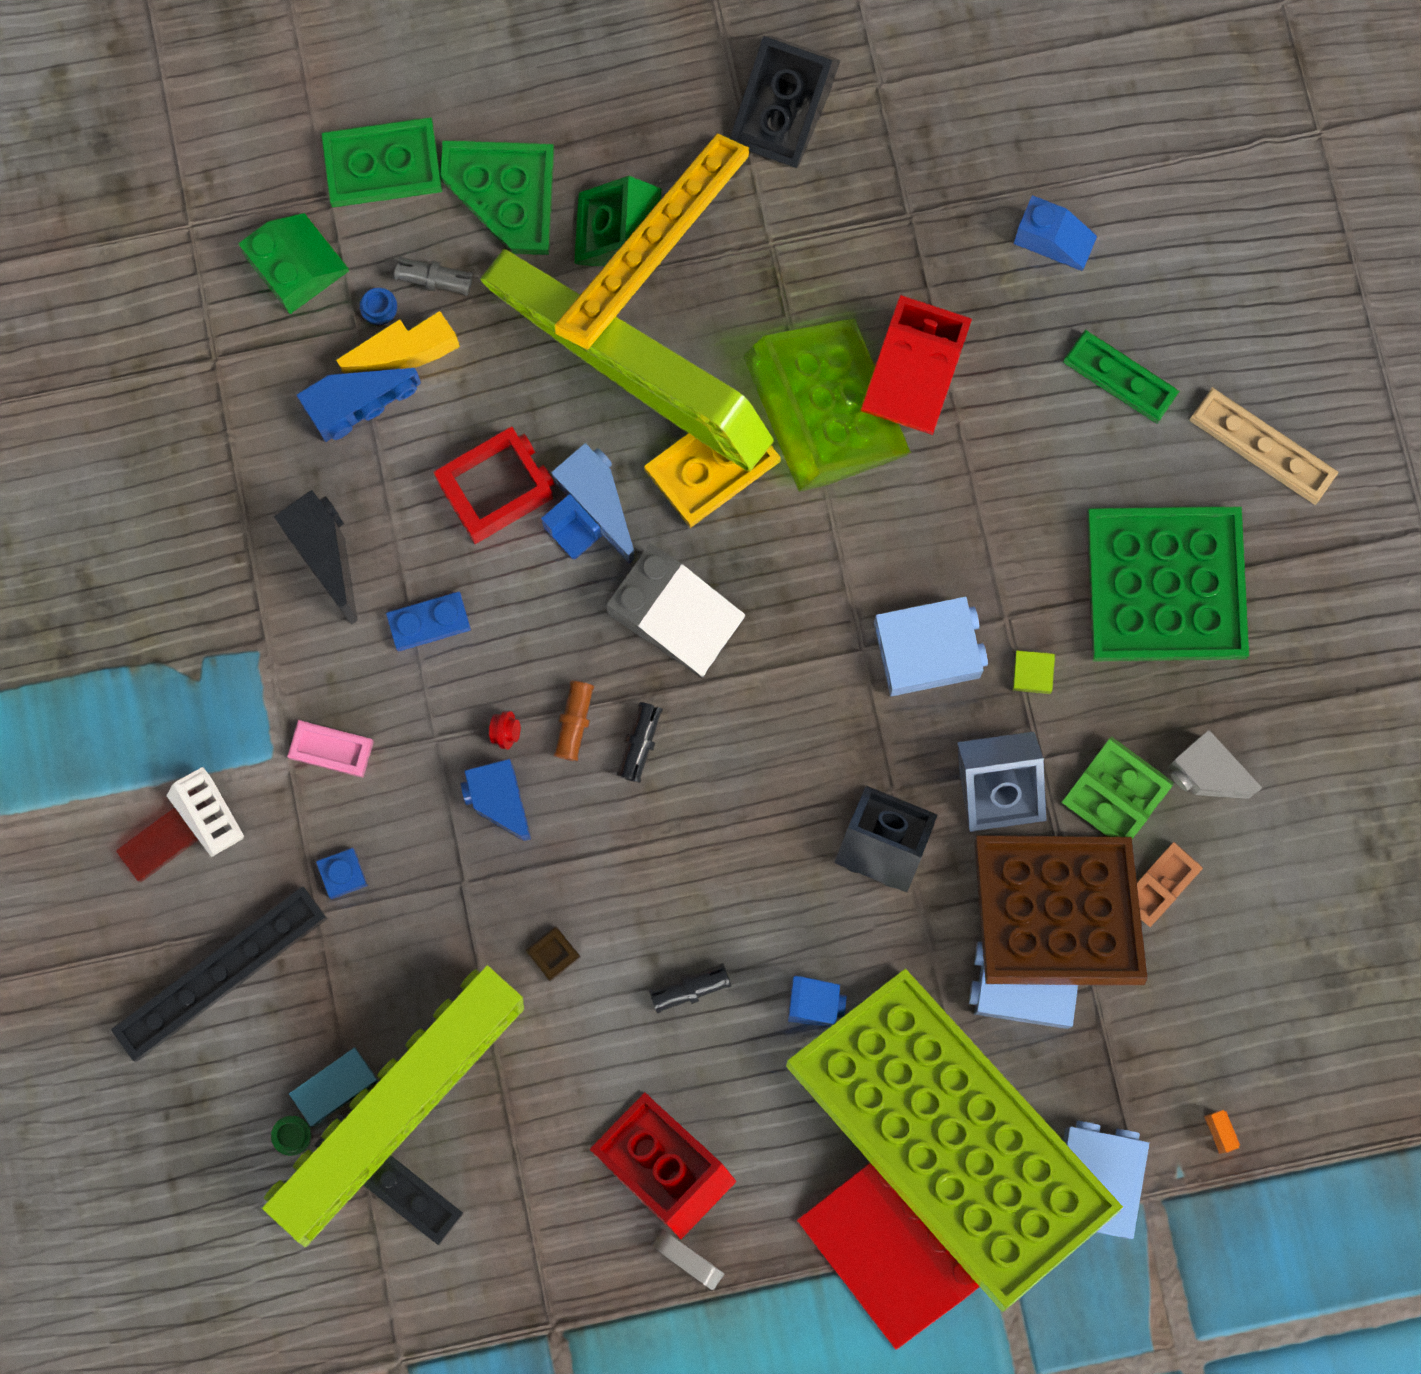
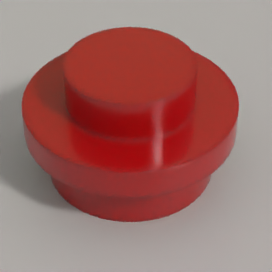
M512 711L494 714L490 722V741L494 745H499L501 749H510L513 743L517 742L520 737V721L515 719Z

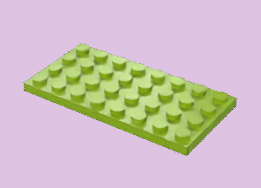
M906 968L787 1060L786 1067L1002 1312L1028 1292L1123 1208L1119 1201Z

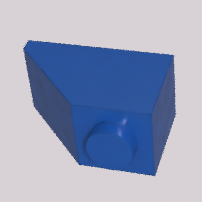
M1032 195L1018 227L1014 244L1083 271L1097 235L1068 209Z
M508 759L465 770L467 781L460 783L465 804H473L477 814L523 841L531 840L511 760Z
M794 976L788 1022L831 1027L836 1023L837 1018L845 1016L847 995L839 994V984Z

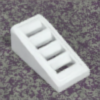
M204 767L173 783L167 794L168 799L211 857L243 839L242 831ZM196 789L198 793L190 797L188 793ZM205 801L208 806L198 811L195 806ZM214 814L217 819L205 825L203 820ZM224 827L227 832L213 839L211 833Z

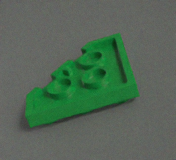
M443 140L440 174L442 182L511 253L549 255L554 144Z

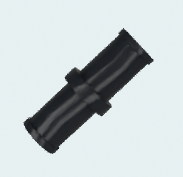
M639 702L631 733L625 736L624 742L627 743L616 775L636 783L641 782L649 750H654L656 743L652 741L660 715L663 712L662 708H655V705Z
M722 963L719 966L694 975H690L689 972L681 975L682 979L656 989H650L649 992L658 1014L663 1010L688 1001L691 1004L699 1002V997L732 986L726 968Z

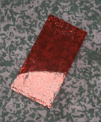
M174 807L117 849L116 852L136 880L142 883L196 843L198 838Z

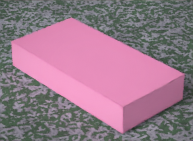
M298 720L287 757L291 760L363 778L374 741L370 738Z

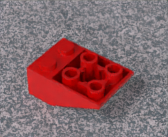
M900 295L861 411L933 435L972 318Z

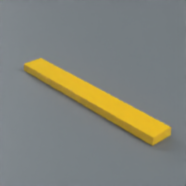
M717 133L555 324V334L588 350L749 156V147Z

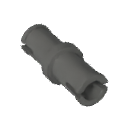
M399 256V264L396 265L395 280L427 286L429 291H435L438 288L464 294L465 296L469 295L473 272L442 267L441 262L432 261V264Z

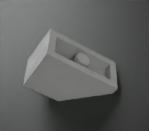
M1210 730L1204 733L1168 766L1173 771L1171 777L1182 790L1186 792L1190 790L1194 795L1250 799L1262 789L1258 782Z

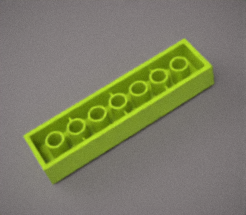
M488 965L481 972L477 969L473 970L460 985L463 989L462 993L454 1001L448 998L439 1006L433 1014L436 1020L425 1032L420 1028L405 1044L408 1051L401 1059L397 1061L392 1058L378 1073L377 1076L381 1080L371 1091H368L366 1088L363 1089L350 1103L351 1113L342 1122L337 1118L325 1129L321 1135L325 1141L314 1152L308 1149L298 1158L292 1167L296 1172L288 1181L284 1183L282 1180H279L264 1196L267 1203L262 1209L305 1248L523 1012V997Z

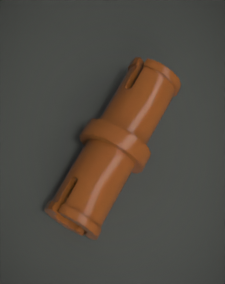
M570 681L564 714L559 715L558 722L562 724L556 751L553 756L578 762L584 728H588L590 720L587 719V714L595 686L579 681Z

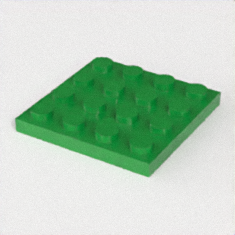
M1242 507L1088 509L1087 530L1093 661L1243 660L1249 657Z

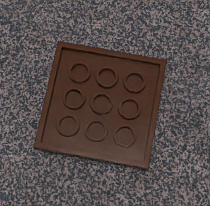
M976 836L974 845L985 984L1145 985L1148 977L1132 837Z

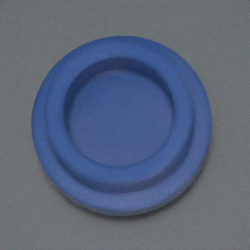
M385 288L370 289L361 298V314L371 324H386L397 313L398 305L396 298Z

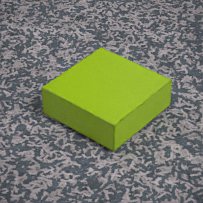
M1016 651L1012 691L1051 694L1055 654Z

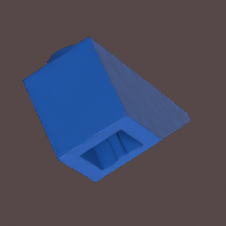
M415 368L335 374L326 376L297 394V397L320 435L327 442L332 438L333 440H338L345 437L352 431V426L363 419L371 420L376 418L385 410L384 406L396 399L401 401L410 397L416 392L417 386L421 384Z

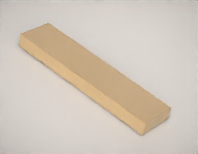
M1213 387L1189 420L1314 505L1319 502L1339 473Z

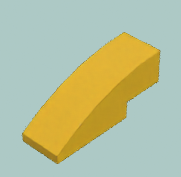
M439 311L409 331L399 319L336 361L343 374L417 368L441 358L459 348L460 345L455 332Z

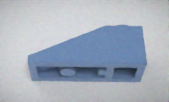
M584 443L551 472L553 481L566 497L569 494L574 497L600 526L602 535L630 564L635 560L634 549L612 472L609 468L612 466V463L599 448L593 451Z

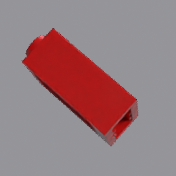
M512 426L433 472L438 485L474 544L481 542L553 499L550 487L555 483L544 465L536 466L531 458V455L535 454V450L525 434L518 436ZM511 446L536 487L484 518L479 519L455 478Z

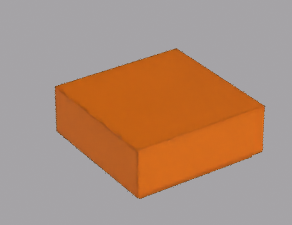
M1220 1110L1204 1116L1219 1154L1239 1148L1240 1143L1226 1111Z

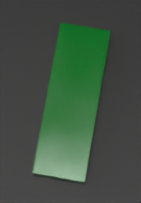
M1086 329L1063 361L1064 364L1156 424L1159 423L1180 392Z

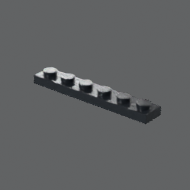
M302 886L112 1028L111 1031L134 1062H138L328 919L307 889Z

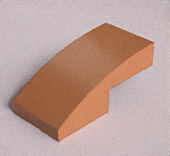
M1175 842L1164 851L1137 882L1141 920L1149 927L1159 919L1203 869V866Z

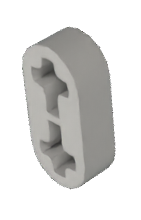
M662 1229L651 1245L711 1290L716 1288L725 1275L721 1270L664 1229Z

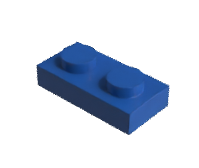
M460 591L386 613L398 652L471 631Z

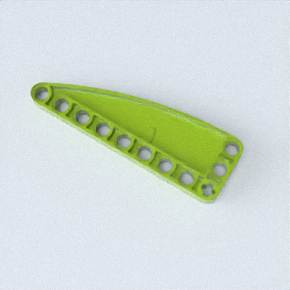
M503 249L481 276V282L490 291L537 327L641 402L746 471L750 472L774 442L773 437L755 409L742 394L618 317L612 320L588 350L555 334V324L580 294L510 251Z

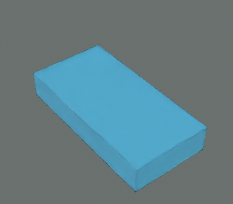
M353 1048L290 1092L289 1095L309 1125L313 1127L378 1080L358 1050Z

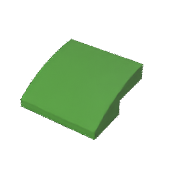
M1111 736L1062 803L1107 837H1132L1133 839L1171 789L1174 782Z

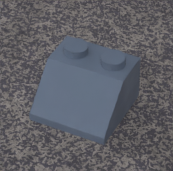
M1035 732L957 742L959 773L970 832L1046 821L1044 760Z

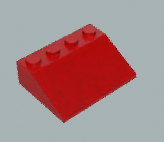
M868 1163L797 1220L895 1350L899 1349L980 1287L871 1163Z

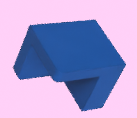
M571 494L541 518L544 529L571 559L578 558L602 537L600 526Z

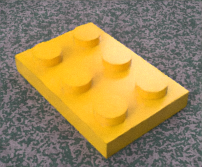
M688 433L644 466V470L691 528L781 462V457L770 446L749 472Z

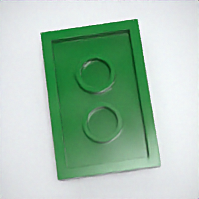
M432 117L322 133L329 197L332 208L442 192Z

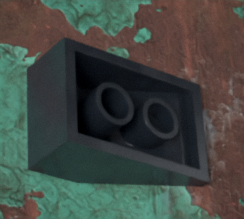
M763 36L730 139L749 147L750 152L798 168L830 94L841 60L774 36Z
M311 490L275 515L274 518L352 625L358 619L346 541L339 529L344 523L329 499L324 496L319 500L313 490Z

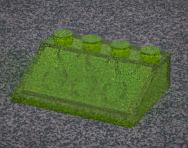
M855 318L765 335L743 355L798 492L833 484L900 459L911 453L898 423L861 411L875 366Z

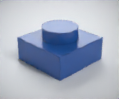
M354 848L316 862L331 900L368 886Z

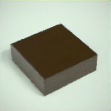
M557 926L525 950L550 982L581 958Z

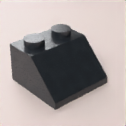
M866 786L834 863L847 868L851 872L860 873L882 882L888 887L907 893L938 814Z

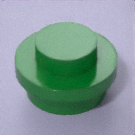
M283 1117L273 1126L271 1132L272 1144L283 1155H299L307 1149L311 1142V1129L308 1123L300 1117Z

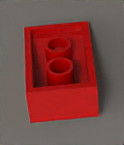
M645 1092L589 1149L681 1240L737 1182L712 1153Z

